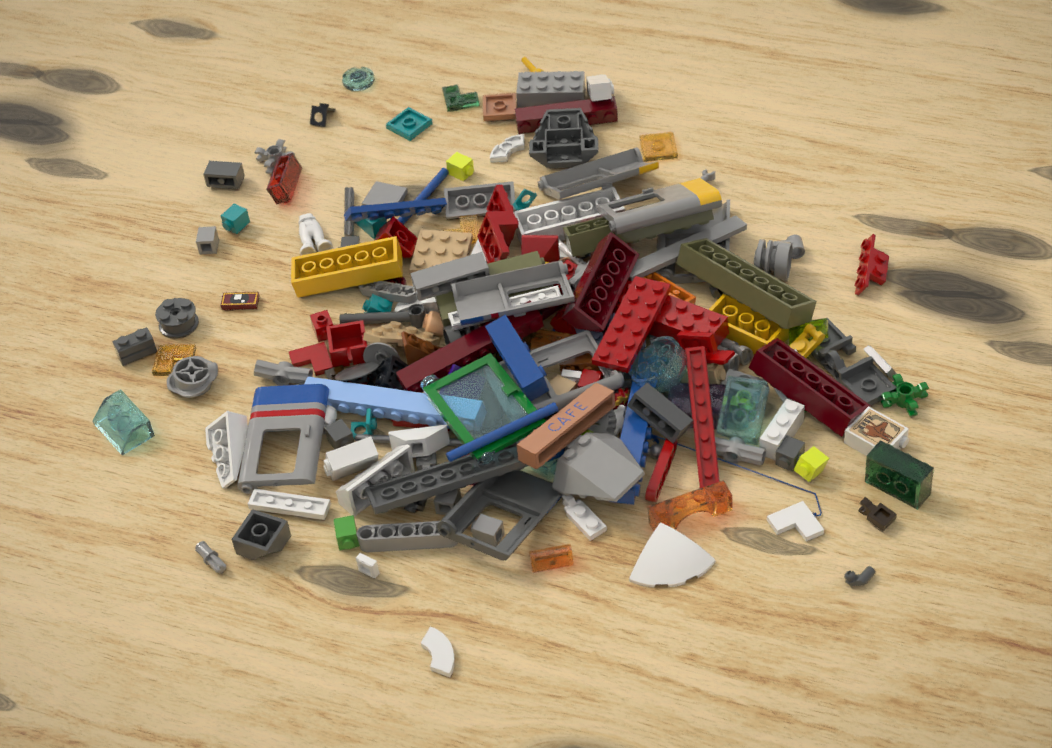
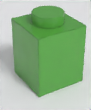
M354 515L333 519L339 550L359 547Z

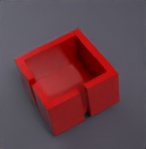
M363 320L326 326L333 367L343 365V367L350 366L352 362L354 365L365 363L363 353L368 343L363 340L365 333Z

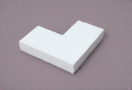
M804 501L767 516V522L777 535L796 528L805 542L824 534L823 527Z

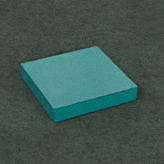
M407 107L386 123V129L411 141L431 126L433 121L431 118Z

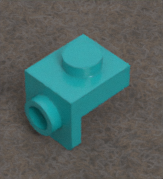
M372 294L369 300H365L362 310H364V313L391 312L393 302Z

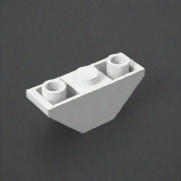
M447 425L390 431L388 433L392 450L398 446L408 444L411 448L412 458L429 456L450 444Z

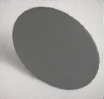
M367 362L354 365L339 372L335 379L337 381L350 380L352 383L357 384L368 382V374L378 369L379 364Z

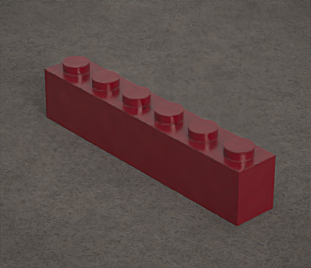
M612 96V99L599 101L586 99L515 108L518 134L535 132L536 129H539L546 110L581 108L589 125L618 122L615 96Z

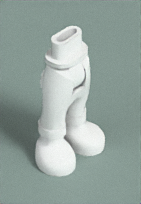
M311 213L301 215L298 222L299 236L303 244L300 249L301 256L316 253L312 239L315 240L318 252L333 249L331 241L324 239L323 230L316 218Z

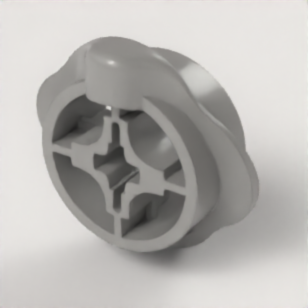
M200 356L183 358L174 365L173 372L168 376L166 381L167 389L186 398L203 395L211 388L212 381L218 376V365Z

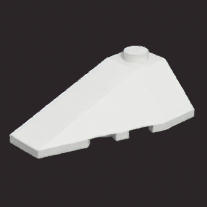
M226 411L205 428L207 448L212 450L213 456L211 459L212 462L217 464L216 473L221 487L224 489L237 480L248 430L247 416L231 411Z

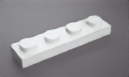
M260 489L253 490L248 502L249 509L321 520L326 519L331 506L330 499Z

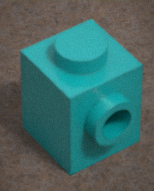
M235 203L220 215L223 228L235 234H238L250 223L247 209Z

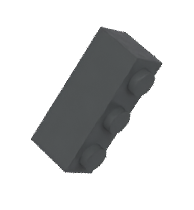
M646 383L636 391L627 405L672 443L677 441L687 431L693 421L692 418L649 383Z

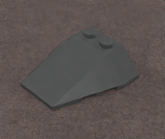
M581 108L546 110L539 129H536L534 138L529 142V156L548 169L575 167L587 163L599 152L598 138L594 135L593 129L589 126L588 120Z

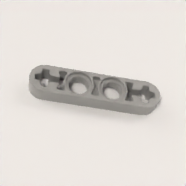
M385 281L359 285L363 296L371 297L374 294L390 301L411 304L418 300L413 286Z

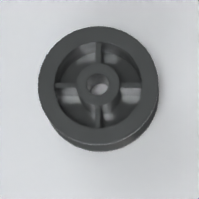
M166 299L157 308L155 313L156 319L159 322L160 332L169 338L185 337L195 331L199 324L198 316L195 314V305L189 299Z

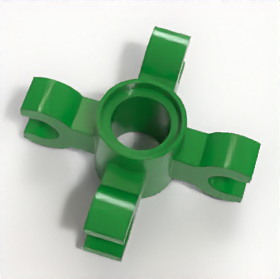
M900 373L892 375L894 379L892 383L896 386V392L882 393L881 396L884 399L881 400L882 406L888 408L896 403L897 406L906 408L910 417L918 415L916 409L919 406L914 398L928 397L926 390L929 387L927 383L922 382L914 387L913 384L904 382Z

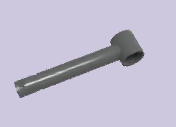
M413 304L408 308V311L340 314L339 321L340 324L363 320L364 324L390 323L391 321L410 322L412 327L419 329L423 325L425 310L423 305Z

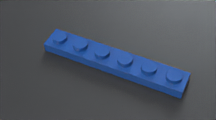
M445 198L352 206L345 212L344 218L345 221L358 222L362 219L376 220L383 217L390 219L393 216L407 217L414 214L417 216L424 215L425 213L438 214L447 205Z

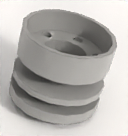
M760 239L755 251L754 266L768 274L774 271L775 278L787 281L792 261V242L779 241L777 249H774L772 240L768 241L766 248L765 239Z

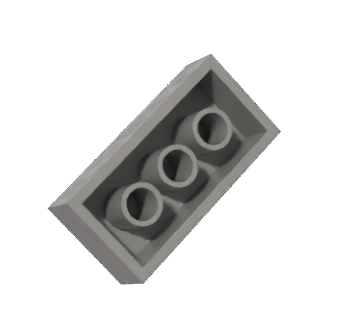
M584 71L519 72L516 91L518 108L585 100Z

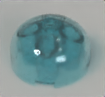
M670 336L655 338L651 340V345L643 351H639L629 371L632 380L639 388L649 383L658 392L663 393L675 387L684 377L687 370L686 353L682 346Z

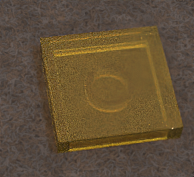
M673 132L639 135L644 162L678 158Z

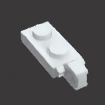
M572 495L571 497L562 496V504L565 506L566 516L590 541L607 531V526L580 499L575 500Z

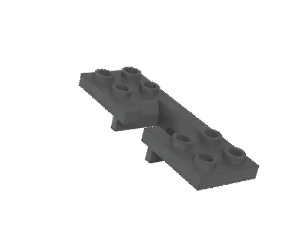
M828 318L813 324L817 331L825 334V338L811 354L840 384L869 405L883 400L881 394L884 392H896V386L873 364L872 356L866 357L849 367L845 366L843 359L840 358L837 351L842 349L848 356L856 352V346L852 343L853 337L851 335L846 337ZM804 329L796 332V338L803 332Z

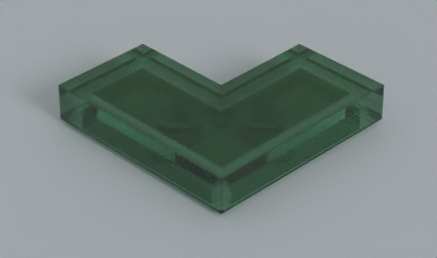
M458 85L442 87L447 112L480 106L477 92L460 94Z

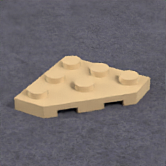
M391 321L389 324L381 325L378 328H372V330L365 332L363 340L371 343H397V346L403 347L401 333L405 331L425 341H430L434 345H439L440 338L434 336L431 332L417 331L416 327H405L396 321Z

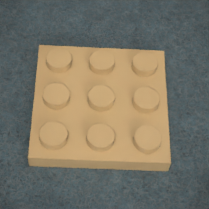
M420 229L409 273L468 256L473 240L472 233Z

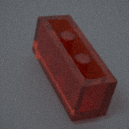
M293 153L278 157L266 188L276 205L291 201L302 171V166Z

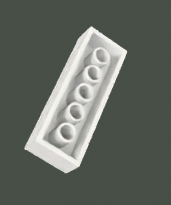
M610 187L514 211L515 217L519 221V226L515 232L520 244L522 242V235H558V239L563 241L565 237L562 227L603 217L597 212V205L618 200L620 197L615 187ZM621 206L612 210L618 213L625 211V208Z

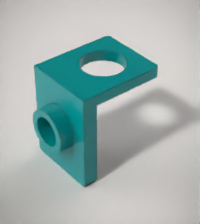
M523 189L513 203V207L516 211L529 208L537 194ZM530 195L528 201L522 202L524 196Z
M367 408L366 422H351V432L353 433L354 440L357 435L355 430L358 427L366 428L363 434L374 435V429H377V419L373 418L371 408Z

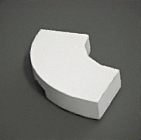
M524 134L508 137L500 145H496L490 154V163L507 162L513 153L524 150Z
M430 626L421 641V647L432 656L430 669L433 672L451 677L455 664L452 645L442 632Z

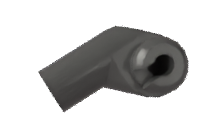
M867 566L861 574L847 571L844 574L845 582L850 586L865 585L876 574V571L871 566Z

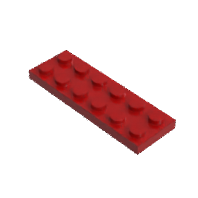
M634 277L591 359L593 365L629 373L671 290L669 283Z

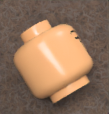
M430 311L429 314H425L422 328H425V332H431L434 336L442 337L443 323L440 314L437 311Z

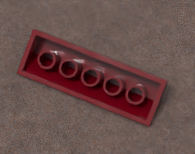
M610 232L598 243L573 293L575 302L568 303L561 318L576 329L596 332L604 331L640 254Z
M779 338L759 348L748 367L757 376L767 381L773 388L782 392L788 399L805 405V411L809 412L819 422L825 424L841 437L845 435V430L868 406H871Z

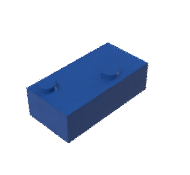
M506 314L486 325L485 327L492 343L530 402L548 392L549 388L544 378L547 375L541 365L537 366L529 353L531 352L526 342H522Z

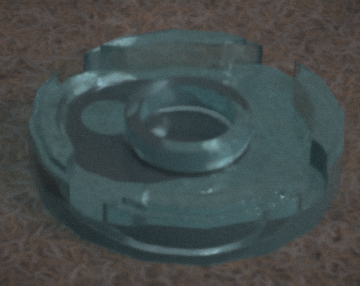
M353 67L342 76L343 86L350 91H362L374 83V74L366 67H361V69Z

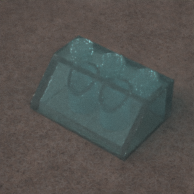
M728 376L716 433L727 438L739 437L747 444L758 445L770 391L768 382Z
M121 389L104 398L92 421L121 455L126 454L155 436L150 420Z

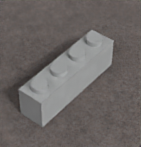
M482 252L410 273L419 301L451 292V283L490 275Z

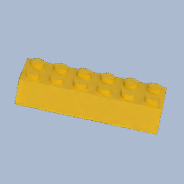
M397 236L291 258V284L297 298L403 276L402 251Z

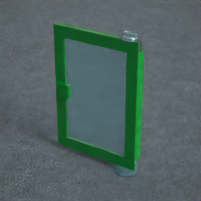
M491 353L441 379H438L436 375H429L421 382V389L428 397V400L463 445L537 410ZM543 418L471 452L470 455L477 462L482 460L484 464H488L493 460V454L530 435L544 424L546 420Z

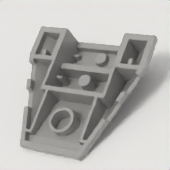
M585 433L558 459L552 487L565 496L571 497L572 494L579 495L580 498L593 496L596 500L617 502L645 473L621 439L609 433Z

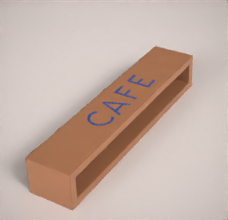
M598 383L586 389L581 395L517 444L518 460L536 470L615 407L614 391Z

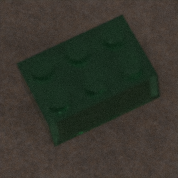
M881 440L868 453L865 470V482L917 510L931 495L934 467Z

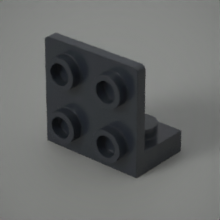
M392 355L387 360L384 359L378 369L368 375L370 379L367 385L404 390L399 383L396 372L409 365Z

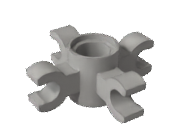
M278 139L276 145L268 147L267 150L261 147L255 150V154H258L257 161L268 160L264 163V167H267V174H273L275 168L281 167L284 163L290 166L295 164L296 159H292L295 153L291 151L284 153L287 149L286 146H283L285 140Z

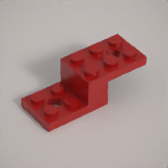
M503 184L495 186L477 235L487 263L507 259L510 253V243L519 226V221L515 217L513 206L509 202L508 194L505 192Z

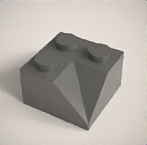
M252 509L232 538L236 554L255 560L268 553L282 551L291 537L288 521Z

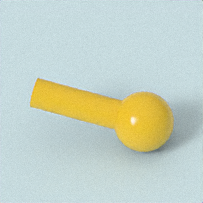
M527 57L521 59V62L531 72L543 71L540 68H536Z

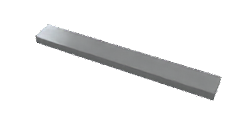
M733 216L636 261L628 280L633 281L635 276L644 277L677 262L680 246L683 243L704 238L714 243H719L747 230V224L737 216Z

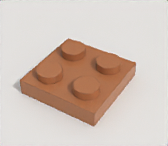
M516 92L483 95L484 121L516 119Z

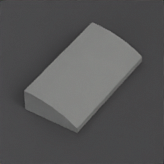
M513 181L444 188V196L447 202L445 206L446 219L485 215L496 185L503 184L505 192L508 194L509 202L513 206L515 202Z

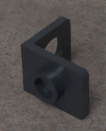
M320 103L319 106L312 105L310 124L325 127L328 110L336 111V108H330L329 104ZM318 112L323 117L321 122L315 120V114Z

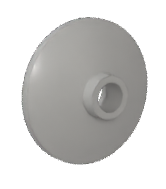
M379 342L368 345L363 353L365 363L376 362L379 366L384 359L387 360L392 355L400 359L398 352L393 347Z

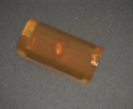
M570 544L529 551L533 573L574 565Z

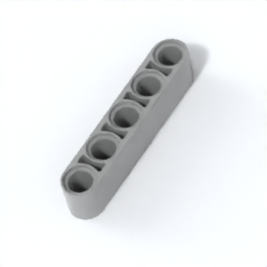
M440 521L365 525L357 530L359 546L364 552L451 548L456 546L458 542L440 535L437 528Z

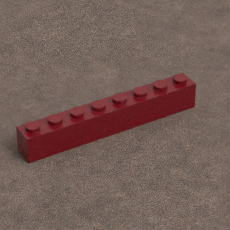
M538 310L525 312L526 315L514 317V315L507 316L521 340L544 327L542 316ZM498 318L396 372L402 388L405 391L422 393L424 392V387L447 376L453 364L462 368L490 353L493 355L498 352L485 327Z

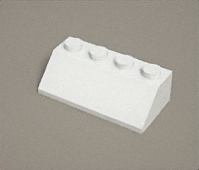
M406 444L396 447L362 473L356 475L351 481L342 485L336 491L339 505L355 517L371 505L365 487L391 480L392 477L397 478L415 472L410 446Z

